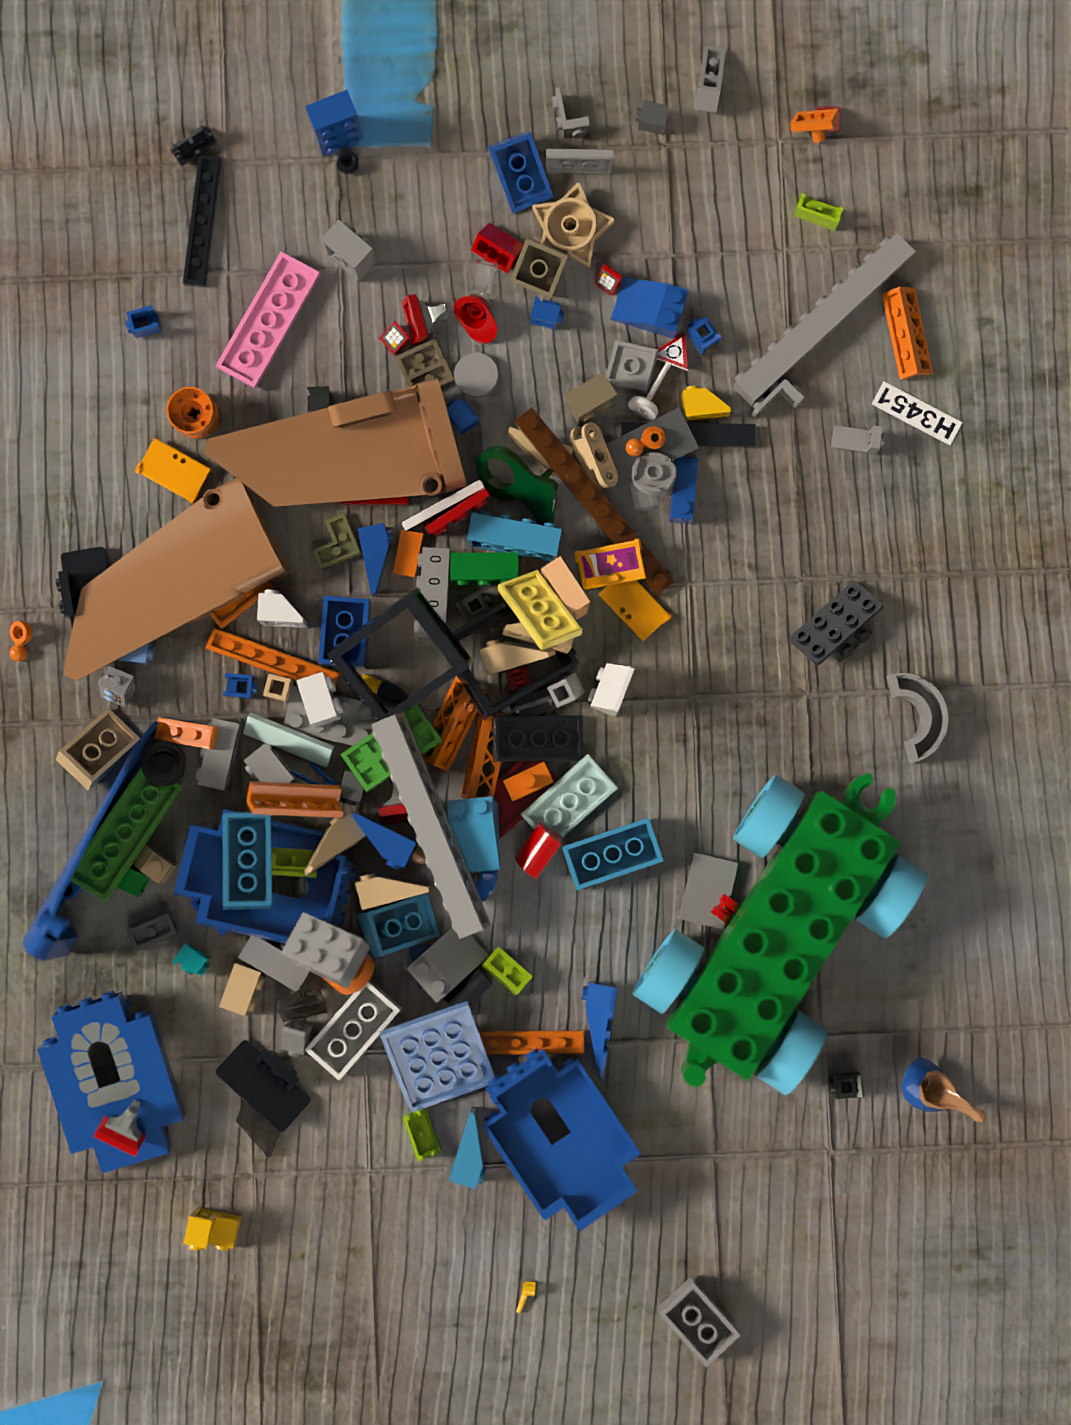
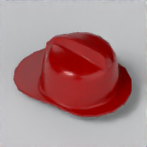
M474 294L459 298L453 307L454 314L467 334L478 343L485 344L495 339L498 332L497 324L491 314L488 301L484 297Z

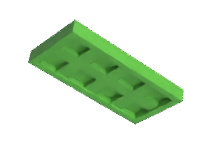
M417 704L404 712L421 755L442 742V739ZM373 733L341 754L366 792H369L388 779L391 772L388 764L382 758L379 742L375 740Z

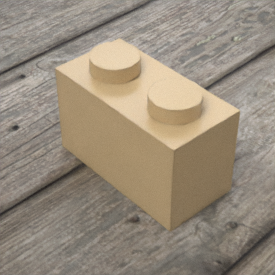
M240 962L235 963L219 1007L243 1016L248 1015L249 1011L253 1012L257 1004V999L254 998L257 990L262 989L265 977H262L263 972Z

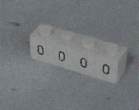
M423 547L422 553H418V567L422 568L421 576L417 575L416 586L447 625L450 548ZM415 620L414 634H418V638L421 640H431L421 625Z

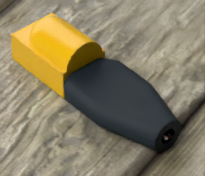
M366 674L362 675L366 684L380 698L390 702H402L408 698V694L397 685L388 681H380Z

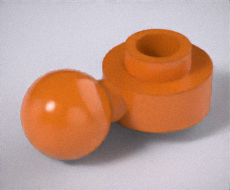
M648 427L643 431L642 439L633 438L626 443V451L630 456H639L643 452L644 447L658 449L665 442V433L659 427ZM654 433L658 436L656 442L651 440V435Z
M16 621L10 627V637L15 642V645L10 649V657L17 662L24 661L27 658L28 650L24 644L28 643L33 636L32 627L27 621Z

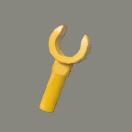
M526 1281L523 1283L521 1299L516 1309L517 1313L522 1312L527 1296H535V1282Z

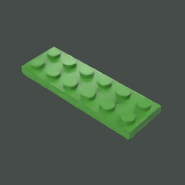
M141 767L86 847L70 881L106 903L183 787L177 783L164 787L154 785L143 775Z

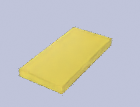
M538 570L498 584L499 593L541 650L582 635V628Z

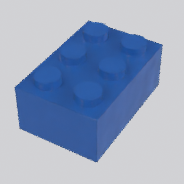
M348 90L305 106L313 134L323 156L326 154H336L341 148L356 146L363 140L358 115Z
M324 596L318 664L334 667L327 654L334 646L370 621L372 603L370 599ZM369 636L344 653L345 657L356 669H366Z

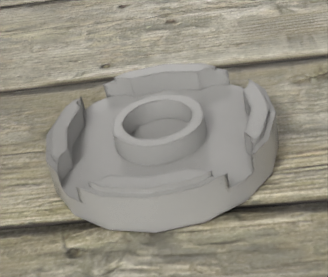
M478 352L469 353L456 364L454 371L455 384L462 393L470 397H484L491 393L497 384V366L493 359L486 354Z
M646 453L645 456L636 459L632 467L634 485L641 492L648 495L664 494L673 487L676 481L677 469L671 462V459L662 453Z

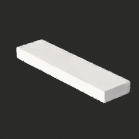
M482 480L472 483L403 521L402 526L405 531L485 487Z

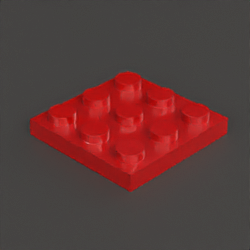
M483 488L424 528L428 534L434 533L435 536L439 535L449 528L447 523L450 521L454 523L459 522L468 516L467 510L471 508L474 511L486 504L485 498L490 495Z

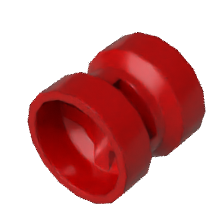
M723 893L719 899L720 903L718 906H714L710 912L729 925L732 916L741 905Z

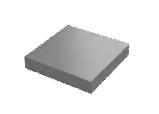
M615 340L606 372L607 379L612 386L647 394L659 350Z

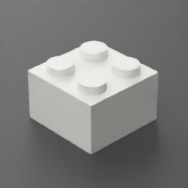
M321 672L296 680L310 725L319 727L341 719L340 713H343L340 700L335 698L333 694L336 691L333 678Z

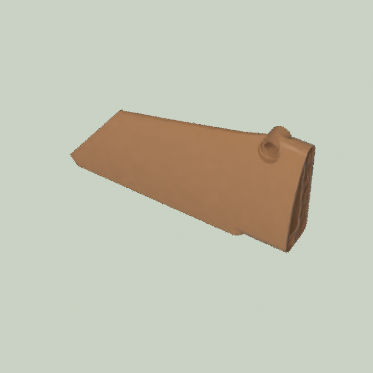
M438 378L393 392L386 391L332 405L317 411L209 438L203 450L204 454L274 507L419 495L433 496L466 487L464 472ZM428 479H433L437 483V489L434 492H429L425 488V483Z
M235 478L216 489L207 490L203 498L184 510L82 588L63 675L78 681L184 624L196 622L243 597L245 592L262 583H272L290 573L286 561L248 487ZM214 495H219V503L212 506L211 498Z

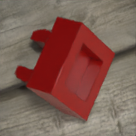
M526 665L504 670L510 692L518 691L531 683Z

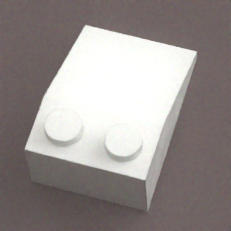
M608 663L605 668L600 667L596 680L600 681L597 689L592 688L588 701L592 702L590 707L615 717L634 668Z

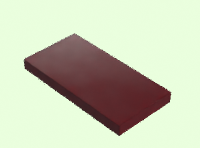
M518 761L497 780L493 798L498 803L499 839L523 819L521 813L554 785L559 778L546 765L554 783L515 801H512L503 781L543 761ZM488 789L479 797H487Z

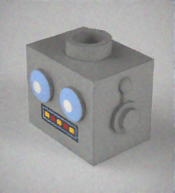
M108 666L105 674H102L98 681L101 698L126 708L136 689L134 676Z

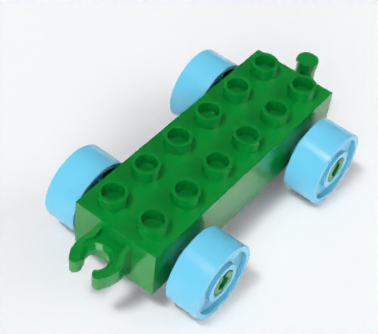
M866 773L854 778L848 784L841 802H838L823 791L813 793L798 817L795 816V813L805 793L774 774L746 812L732 839L760 858H764L777 841L781 842V844L700 970L697 972L694 969L704 952V947L677 929H673L660 945L639 978L632 995L661 1014L669 1008L677 996L681 998L665 1022V1025L670 1031L688 1042L685 1061L682 1063L680 1071L684 1081L689 1086H702L707 1079L705 1071L719 1062L746 1081H749L754 1073L757 1078L781 1094L788 1095L800 1083L812 1066L824 1044L828 1031L827 1028L795 1008L853 917L856 921L886 939L900 926L918 900L926 884L928 874L899 854H895L901 842L878 828L881 821L887 818L893 811L896 803L895 790L892 788L884 789L880 796V803L875 808L869 809L861 804L860 794L864 788L869 787L872 783L873 777L871 774Z

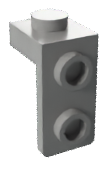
M560 87L555 88L552 104L554 110L558 109L559 117H556L558 131L562 130L563 138L572 136L574 138H581L588 134L590 128L588 116L566 120Z
M786 379L781 383L777 381L768 390L770 394L765 399L761 397L753 405L755 409L752 416L756 417L778 394H781L796 409L804 399L803 392L797 385H791Z
M873 425L870 430L834 426L831 448L875 454L880 447H883L885 434H882V426Z

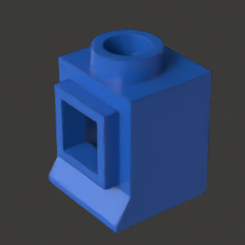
M536 296L530 316V324L556 330L557 324H562L565 311L561 310V306L557 302L545 299L541 301Z
M153 305L126 312L128 320L125 321L127 330L135 338L162 333L158 314ZM148 320V326L139 328L138 322Z
M697 317L688 324L690 328L687 330L686 335L701 355L705 354L706 349L712 344L718 345L722 336L715 330L707 317L703 319ZM703 326L709 333L704 338L697 332Z
M455 398L447 404L449 419L462 436L480 423L479 417L475 416V412L466 400L462 401L461 398Z
M225 673V678L228 681L227 691H223V696L253 699V694L257 695L259 684L258 681H255L253 675ZM238 681L248 682L247 693L237 692Z

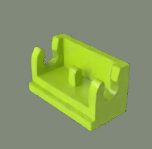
M802 192L793 216L835 231L844 207L839 206L838 208L807 197L806 193Z
M271 847V875L317 878V869L307 876L303 873L315 850Z
M499 946L481 965L483 969L514 996L519 994L533 977Z
M427 1108L404 1114L403 1120L417 1161L424 1160L427 1156L438 1154V1151H441Z

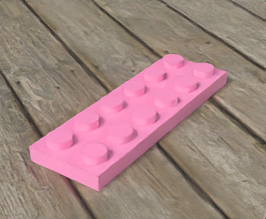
M280 252L218 360L216 368L256 389L320 277V272Z

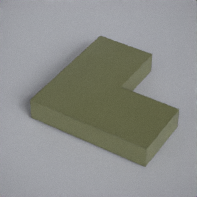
M345 512L325 520L332 542L312 549L320 571L362 555Z

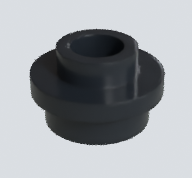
M352 152L342 153L337 159L338 169L344 174L356 172L359 167L358 157ZM347 161L352 162V165L346 167L344 164Z

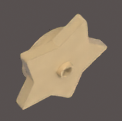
M576 183L557 202L532 205L533 212L543 229L541 242L568 253L570 258L590 268L595 240L615 223L614 218L590 207L580 183ZM569 225H574L575 229L569 231L567 230V227Z

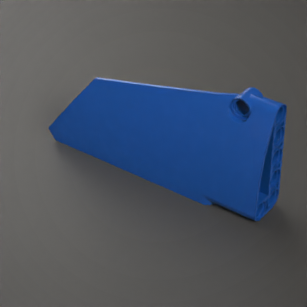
M157 721L146 730L137 742L23 937V947L33 957L46 961L68 956L79 937L68 927L70 921L57 913L65 900L75 899L81 894L83 889L72 883L70 879L86 847L99 830L155 734L158 725ZM68 883L73 886V893L70 896L64 891Z

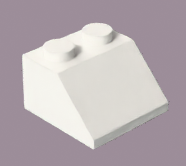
M265 590V593H259L257 621L263 626L308 628L307 621L279 591Z

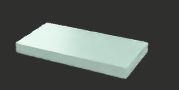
M587 754L525 809L521 815L533 829L541 822L563 838L614 793L618 787L593 758Z

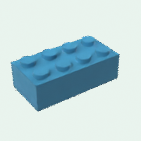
M478 511L471 515L467 542L468 546L495 552H518V556L552 562L558 556L562 529H559L558 525L552 523H544V526L535 524L536 521L530 519H522L521 522L513 520L512 516L500 515V517H493L490 512Z
M223 813V910L270 909L272 906L271 815Z
M649 818L562 847L576 890L663 862Z

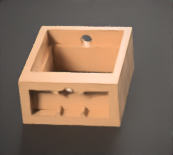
M561 556L541 568V575L573 618L575 617L578 620L586 615L589 610L590 601Z

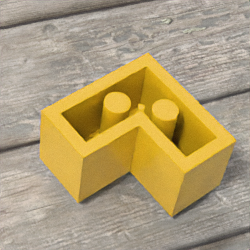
M197 1207L189 1216L183 1244L189 1245V1249L202 1251L203 1248L206 1249L210 1244L216 1245V1249L228 1251L229 1248L233 1249L237 1243L242 1217Z

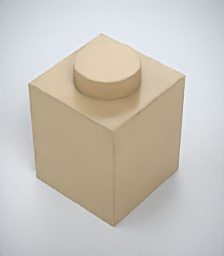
M268 674L263 696L289 703L294 681L289 678Z

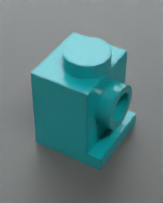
M185 943L171 963L174 965L181 963V969L190 975L195 973L196 975L203 976L210 967L208 962L211 958L192 944Z

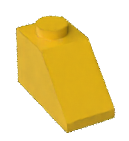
M689 386L686 390H683L681 397L683 414L686 421L729 417L730 407L708 389L700 388L699 386Z

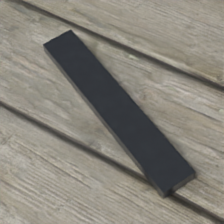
M202 154L198 156L183 284L185 286L206 288L222 162L221 156Z
M621 422V436L649 422ZM687 423L698 447H755V424Z

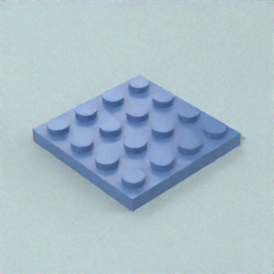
M468 1001L380 1031V1037L410 1113L489 1085L488 1081L495 1077Z

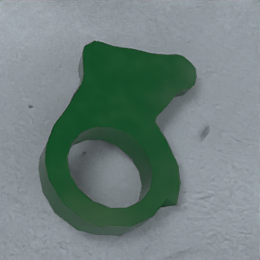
M502 446L489 447L477 457L475 461L476 472L479 480H482L487 488L486 491L489 495L500 500L519 499L535 516L536 522L539 525L544 526V523L554 524V510L558 500L557 490L559 485L554 479L549 478L554 472L549 468L542 475H535L517 454L509 448ZM498 459L508 464L515 475V482L506 484L495 479L489 471L488 460Z

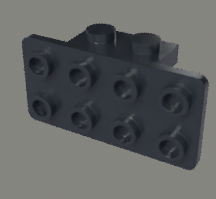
M103 547L61 554L63 571L58 572L59 578L56 579V587L58 592H61L62 600L59 601L60 611L65 617L70 619L71 628H73L82 588L109 568L106 549Z
M853 581L790 636V641L815 665H820L830 655H833L840 663L844 658L849 657L853 650L861 643L869 639L873 632L868 622L883 609V605L858 582Z
M243 1040L215 1071L217 1077L280 1133L284 1132L311 1101V1098L296 1085L299 1078L297 1077V1072L292 1067H286L282 1064L280 1057L274 1051H268L265 1048L260 1052L247 1040Z

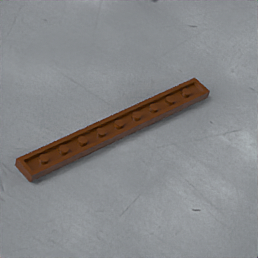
M532 407L514 421L519 430L613 544L633 541L639 538ZM641 541V553L646 573V579H643V581L658 596L675 581Z

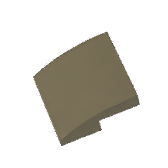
M435 338L395 356V360L408 387L437 378L440 386L454 380Z

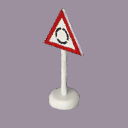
M685 332L658 348L657 360L665 362L664 367L647 397L634 396L628 403L629 408L638 416L648 420L656 419L658 408L651 399L671 365L688 371Z

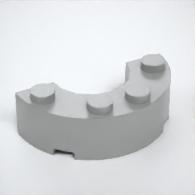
M910 673L890 674L886 678L891 697L910 701L916 707L920 716L918 731L911 739L904 741L909 764L915 763L935 752L946 735L949 720L947 706L939 690L920 676Z

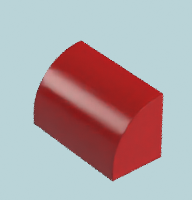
M489 222L478 232L471 251L508 274L516 265L524 244Z
M539 822L515 855V861L527 874L536 879L562 844V836Z

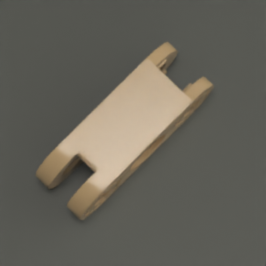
M590 422L583 427L573 428L570 432V441L581 468L599 490L616 485L618 473L599 427L595 423Z

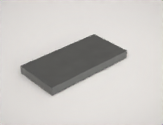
M679 407L606 444L618 473L616 484L618 488L633 481L632 467L636 459L645 456L646 453H662L673 461L699 448ZM656 426L664 431L665 442L660 448L649 449L644 447L643 452L639 456H630L627 453L626 443L633 438L642 439V433L646 428ZM654 433L651 435V440L656 442L658 436Z

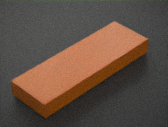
M264 582L245 592V595L240 599L209 615L223 630L258 601L259 593H265V590H272L274 586L271 583Z
M158 717L154 740L215 750L218 727Z

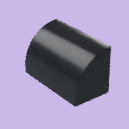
M476 967L445 998V1001L450 1007L468 1001L470 1007L493 982Z

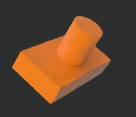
M839 110L797 112L790 123L791 131H811L813 142H822L826 139L824 130L834 129L839 120Z
M544 762L503 781L512 801L554 783Z

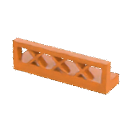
M897 287L883 293L882 298L900 380H907L917 375L929 376L934 374L916 288ZM906 294L909 295L910 303L907 300ZM920 359H921L922 362H923L924 369H922Z
M458 677L454 678L432 724L436 732H438L440 727H444L442 734L439 735L442 742L434 747L430 758L426 757L427 752L422 755L425 762L446 772L449 771L478 711L465 688L457 696L458 688L462 684ZM453 706L454 710L452 714L447 716V711L449 707Z
M480 713L478 714L460 798H479L476 796L477 789L483 783L488 788L487 797H494L501 762H493V754L490 755L487 749L488 742L493 740V716L484 721ZM497 713V714H495V715H493V716H508V715H504V714ZM490 761L493 766V772L485 777L482 767L483 764Z
M250 781L247 804L253 814L342 818L344 812L339 805L341 794L339 785Z

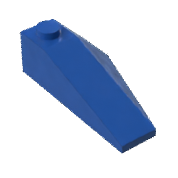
M588 981V986H583L582 1000H586L585 1006L598 1077L604 1078L608 1052L607 1042L610 1039V1021L613 1019L617 987L612 984Z

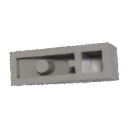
M708 45L704 47L695 102L696 110L715 113L717 111L726 48Z
M294 1020L288 1022L282 1028L281 1049L287 1050L286 1054L293 1057H299L300 1054L304 1055L314 1026Z

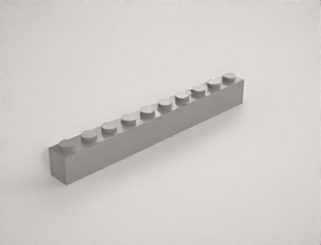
M898 233L892 238L888 235L879 244L881 248L877 252L872 250L863 259L865 261L864 264L860 267L857 265L853 267L847 274L849 277L844 282L842 280L838 281L831 290L833 292L828 297L823 295L815 303L817 307L812 312L807 310L799 318L801 322L796 327L791 325L783 333L785 337L782 340L778 341L776 339L767 348L769 352L763 357L761 354L752 361V367L747 372L742 370L735 377L736 382L733 388L751 407L913 257L916 251Z
M404 712L371 724L373 736L379 742L382 750V758L388 764L391 771V780L396 784L399 791V799L407 810L408 821L416 832L417 843L423 849L426 856V865L431 869L434 876L435 887L440 891L443 898V906L451 917L454 932L458 934L460 939L484 930L491 925Z

